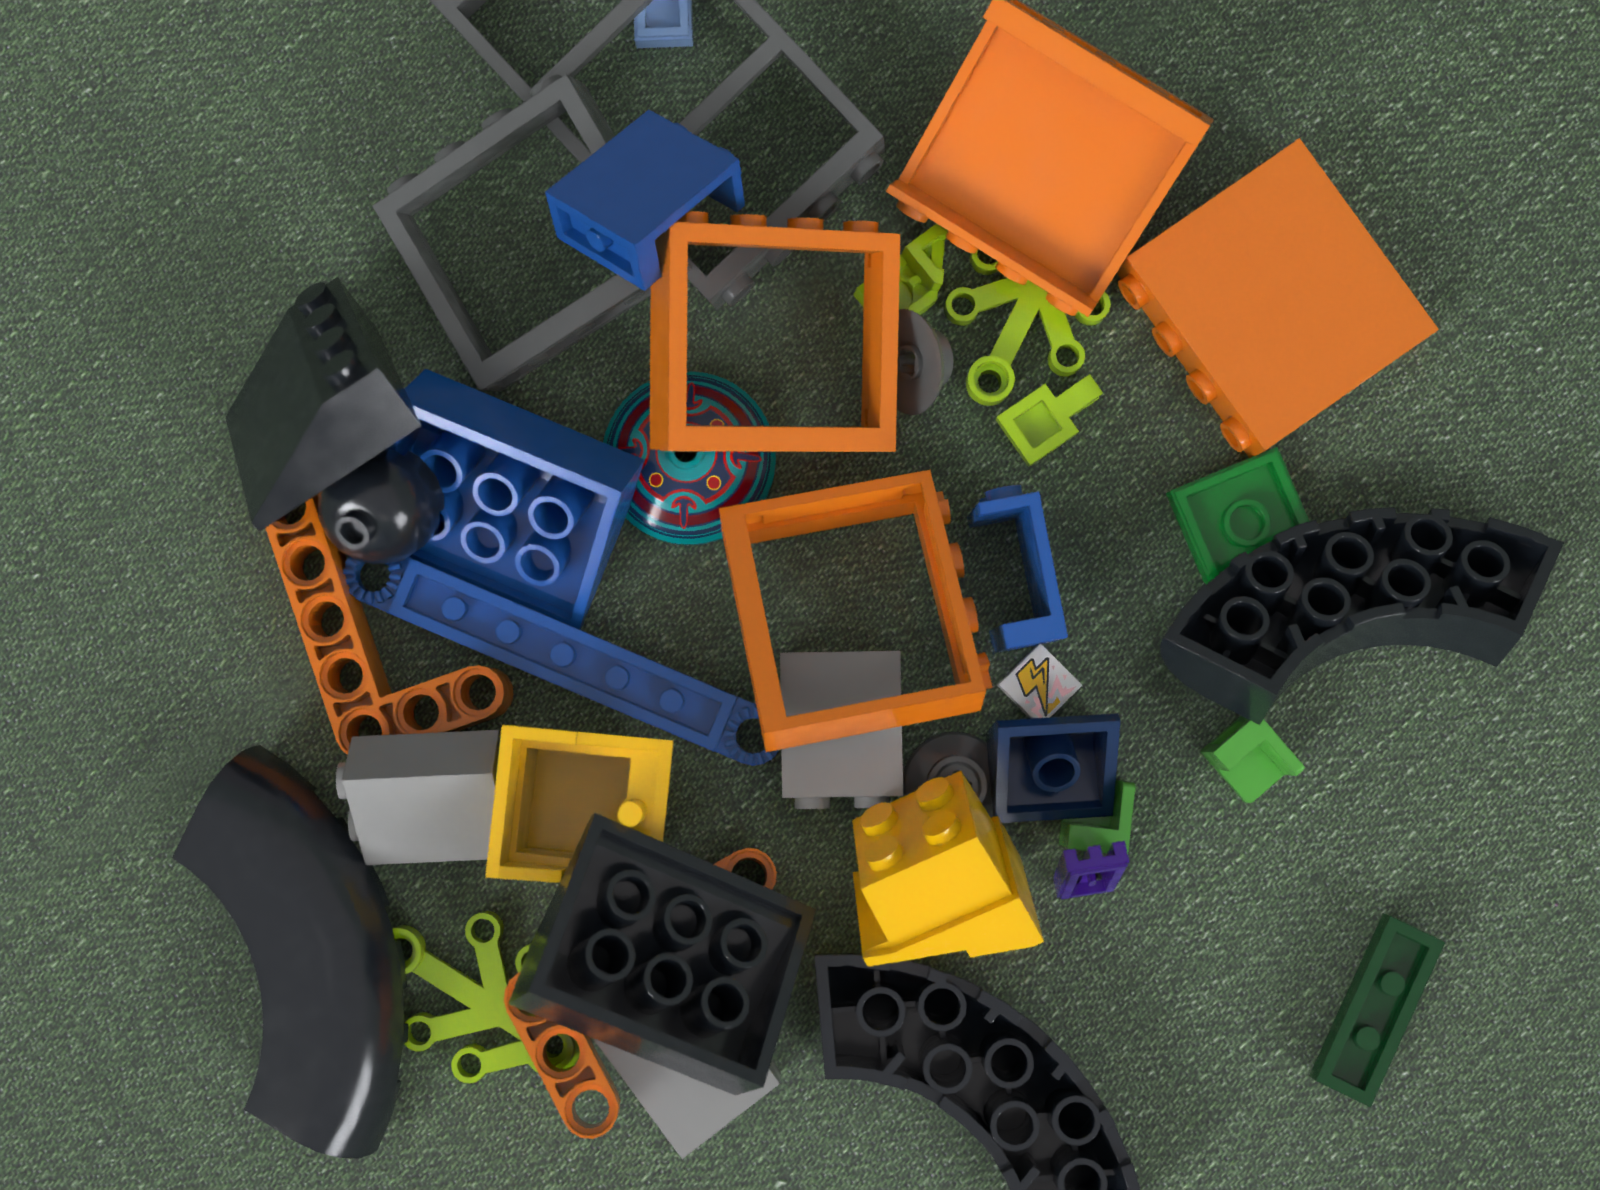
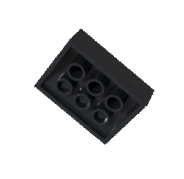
M336 277L327 284L323 282L313 284L299 294L295 300V305L287 310L225 417L251 523L259 532L421 426L378 330L339 277Z
M594 813L583 832L531 942L508 1004L735 1096L763 1088L816 909Z

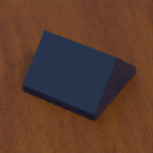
M1118 713L996 721L986 732L993 817L998 816L1002 823L1113 816L1121 722Z

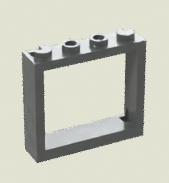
M567 74L562 77L560 75H553L537 83L530 90V99L513 110L506 108L490 115L481 124L483 131L467 142L457 141L442 148L435 154L433 158L435 163L420 174L412 173L397 179L387 188L389 195L373 205L479 391H502L651 296V286L644 291L621 276L615 275L492 354L412 216L566 111L591 154L615 137L587 86ZM688 262V271H690L692 268Z

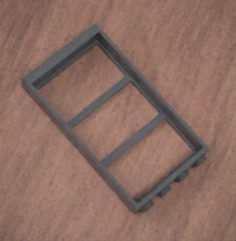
M430 0L523 102L531 98L529 93L532 88L468 21L487 0ZM622 0L537 83L553 75H560L562 77L567 74L574 77L653 0ZM732 0L768 39L679 124L697 136L783 54L857 133L767 218V227L787 228L788 218H820L825 221L840 205L841 201L837 197L853 181L858 185H862L882 166L884 159L881 155L886 151L884 136L756 0ZM559 117L545 125L580 164L592 155ZM736 247L706 276L688 257V262L692 270L688 271V280L716 310L725 302L731 307L741 301L755 285L752 277L768 262L772 266L778 265L793 250Z

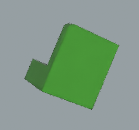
M1240 716L1200 751L1241 800L1246 803H1253L1284 775L1297 776L1305 769L1301 761L1264 719L1259 725Z
M1116 780L1113 816L1061 819L1059 844L1067 849L1086 851L1089 846L1100 845L1102 853H1108L1112 843L1125 841L1128 852L1135 783Z

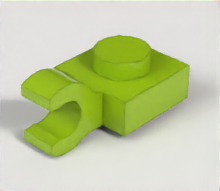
M1090 374L1056 398L1045 383L998 415L995 420L1026 465L1030 467L1077 435L1079 431L1070 418L1097 401L1103 392Z

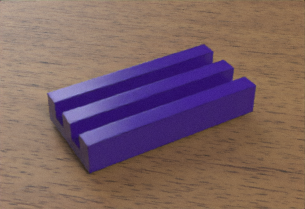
M1125 841L1112 843L1105 857L1102 855L1100 845L1089 846L1083 859L1078 861L1076 849L1064 850L1053 876L1057 898L1063 900L1114 891L1130 862ZM1095 873H1100L1101 880H1096Z

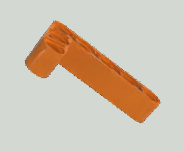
M318 494L306 501L305 514L298 522L288 524L284 515L266 527L336 741L344 753L348 755L352 737L359 736V726L368 716L378 720L381 725L382 735L457 732L497 718L507 711L514 696L513 685L510 679L499 669L481 665L469 666L398 692H391L362 603L350 594V587L346 583L345 574H343V568L345 569V562L347 560L345 553L341 552L330 541L319 521ZM320 550L325 560L324 569L317 578L308 580L303 571L304 560L311 552ZM337 605L343 612L344 622L338 633L328 636L322 628V616L329 607ZM354 660L360 665L363 678L360 686L349 693L340 683V673L346 663ZM486 676L492 680L496 695L491 705L481 710L471 702L469 690L477 678ZM425 696H430L435 700L439 710L437 721L428 729L418 725L414 718L415 705Z
M745 848L714 863V865L732 872L733 867L738 862L753 860L763 868L765 874L763 886L773 890L776 884L777 872L774 862L766 853L758 849ZM520 972L510 979L505 988L504 1004L506 1011L563 1122L573 1134L581 1138L594 1139L603 1136L613 1127L618 1117L620 1098L589 1036L509 1005L508 1003ZM567 1034L578 1043L580 1049L579 1059L573 1067L567 1069L558 1068L548 1060L546 1053L547 1044L554 1035ZM596 1090L605 1096L609 1105V1114L604 1120L592 1124L586 1123L578 1117L575 1110V1099L581 1092Z

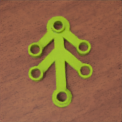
M977 252L975 254L970 253V264L979 274L991 275L998 271L995 267L998 261L993 264H985L980 261ZM1005 278L974 289L959 287L951 291L946 299L944 306L945 315L951 323L958 326L972 323L979 312L1017 300L990 356H984L976 360L967 374L966 388L968 394L981 405H997L1003 402L1012 391L1015 383V374L1011 364L1038 311L1051 346L1048 354L1050 369L1059 376L1067 377L1075 374L1085 361V350L1078 341L1074 340L1066 314L1046 300L1047 291L1029 280L1025 285ZM1104 292L1099 300L1101 304L1100 314L1087 317L1078 311L1075 318L1087 326L1097 325L1102 322L1111 307L1108 294ZM957 298H966L972 303L973 311L968 315H959L954 312L952 302ZM1062 348L1072 350L1076 355V364L1070 367L1062 366L1057 360V351ZM983 374L994 375L999 381V389L992 393L983 391L978 384L979 377Z
M481 911L473 915L465 926V936L468 942L475 948L482 985L427 951L424 937L415 928L407 925L393 927L395 941L403 938L412 945V955L409 959L405 960V973H415L468 1007L467 1009L433 1016L427 1012L414 1014L405 1021L408 1024V1042L404 1045L412 1051L421 1052L429 1049L437 1041L500 1027L519 1040L490 1049H485L478 1044L463 1046L452 1059L451 1069L453 1075L459 1081L471 1084L479 1081L487 1073L528 1064L538 1073L504 1004V993L508 980L499 940L504 932L501 918L492 911ZM479 919L489 920L493 924L494 935L491 940H482L475 934L474 927ZM531 943L525 945L516 956L515 967L518 973L522 969L525 954L528 952ZM414 1022H423L429 1026L431 1035L428 1041L419 1042L414 1039L411 1033V1027ZM557 1034L563 1041V1050L558 1054H551L546 1051L548 1060L558 1068L567 1069L573 1067L579 1059L580 1049L578 1043L567 1034ZM471 1053L480 1059L481 1069L478 1073L471 1074L462 1068L461 1058L464 1054Z

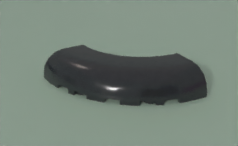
M1395 507L1369 508L1351 511L1346 518L1330 520L1319 524L1316 520L1309 521L1274 535L1272 541L1261 545L1248 554L1246 551L1232 559L1229 566L1207 585L1204 583L1181 609L1161 641V657L1168 669L1184 685L1205 698L1259 725L1274 702L1299 677L1326 661L1360 649L1390 645L1428 646L1467 655L1497 667L1523 636L1564 543L1529 528L1491 517L1485 523L1451 517L1449 509L1431 508L1428 514L1396 513Z
M261 745L252 746L241 751L230 760L210 783L198 803L172 858L193 872L223 903L247 944L256 970L261 992L263 1039L259 1067L244 1110L295 1142L316 1152L337 1158L359 1159L371 1155L378 1150L392 1117L402 1080H398L403 1045L408 1042V1024L404 1023L403 989L407 988L408 985L401 941H395L392 925L385 908L390 904L384 887L373 865H365L360 851L348 835V824L344 818H336L314 793L317 788L291 765Z
M860 953L814 954L825 1080L852 1079L876 1082L901 1090H910L936 1103L939 1108L961 1123L982 1143L999 1167L1009 1190H1141L1133 1163L1116 1128V1123L1091 1083L1060 1046L1038 1025L1010 1004L967 980L931 966L906 960L868 967Z

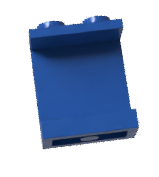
M651 110L642 114L545 191L557 238L644 291L662 277L655 245L657 237L706 196L711 197L735 212H738L745 206L739 159L727 149L707 142L689 132L683 125L673 123Z
M1021 485L1005 486L986 491V497L979 499V503L967 516L969 528L1015 520L1034 619L1002 624L989 630L993 653L1047 644L1068 638L1039 491L1023 494Z

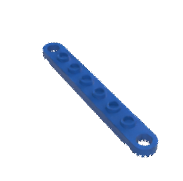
M351 557L345 562L343 574H345L346 583L350 587V594L360 602H364L395 617L740 763L751 766L765 764L779 752V750L765 752L764 749L761 752L751 753L739 745L737 741L739 725L746 719H759L756 704L413 558L407 557L400 562L386 563L391 572L389 574L390 581L386 583V587L381 588L382 590L375 592L367 590L361 582L360 573L365 563L356 561Z

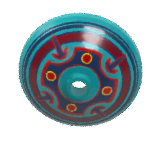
M687 371L686 425L770 426L757 403L737 385L716 375ZM650 381L634 390L620 404L608 424L603 440L608 445L644 459L626 519L643 533L671 544L701 545L723 539L719 508L766 500L775 475L776 452L698 451L692 461L682 462L676 458V451L650 449Z

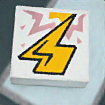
M1038 644L997 686L1030 719L1051 717L1082 684L1042 644Z

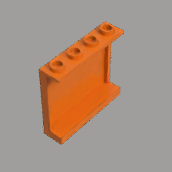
M992 0L982 17L987 20L899 179L892 182L886 192L898 199L896 207L908 217L922 223H926L930 219L948 230L946 238L958 248L975 254L979 249L997 260L996 269L1008 279L1025 285L1029 280L1047 291L1046 300L1058 310L1075 316L1079 311L1089 317L1214 119L1021 1Z
M1300 138L1130 254L1117 271L1120 277L1118 286L1126 301L1136 310L1143 309L1155 326L1152 328V334L1159 347L1169 357L1176 355L1189 373L1186 376V382L1194 396L1205 405L1211 404L1223 421L1220 424V429L1227 442L1237 452L1244 451L1249 458L1266 451L1439 330Z

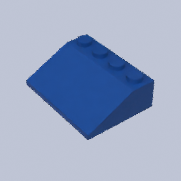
M424 369L405 388L421 426L388 447V449L395 450L402 455L411 451L426 463L436 475L444 494V509L439 513L440 526L436 534L426 545L409 557L581 630L630 508L644 459L433 371Z

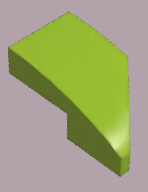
M937 223L906 245L900 255L899 309H908L922 315L937 301L938 291L943 284L944 269H942L945 239L948 230ZM864 283L856 288L853 295L862 307L864 303Z

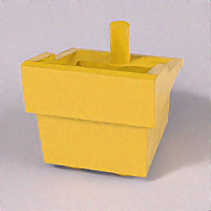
M502 725L485 877L560 883L583 832L594 813L664 842L674 740L521 725Z
M961 770L945 778L937 777L923 783L917 791L890 803L883 802L873 805L862 816L852 820L858 871L853 872L862 956L868 967L966 950L971 958L1033 947L1044 942L1021 856L998 816L992 818L989 816Z

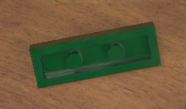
M1382 914L1309 1076L1312 1079L1366 1106H1372L1445 942L1390 915Z

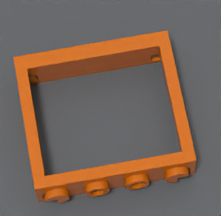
M688 211L657 237L655 245L662 277L651 285L650 449L662 451L896 452L900 234L879 233V223L874 221L843 222V231L823 230L824 220L820 218H788L787 228L767 227V216L753 214L730 215V225L709 224V213ZM688 245L864 253L861 426L686 425Z
M930 470L719 508L722 537L765 752L981 711L986 689L992 688L988 671L990 662L985 652L978 654L976 652L972 633L978 632L979 629L976 607L971 596L962 597L958 578L964 577L962 552L958 542L950 544L948 542L944 525L951 523L948 499H944L943 491L936 492ZM914 514L956 685L786 717L751 544Z

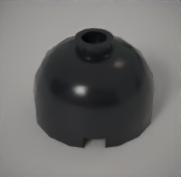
M388 448L318 493V517L326 536L341 552L356 561L373 565L403 561L426 545L436 534L440 526L439 513L444 509V494L436 475L426 463L411 451L402 455Z

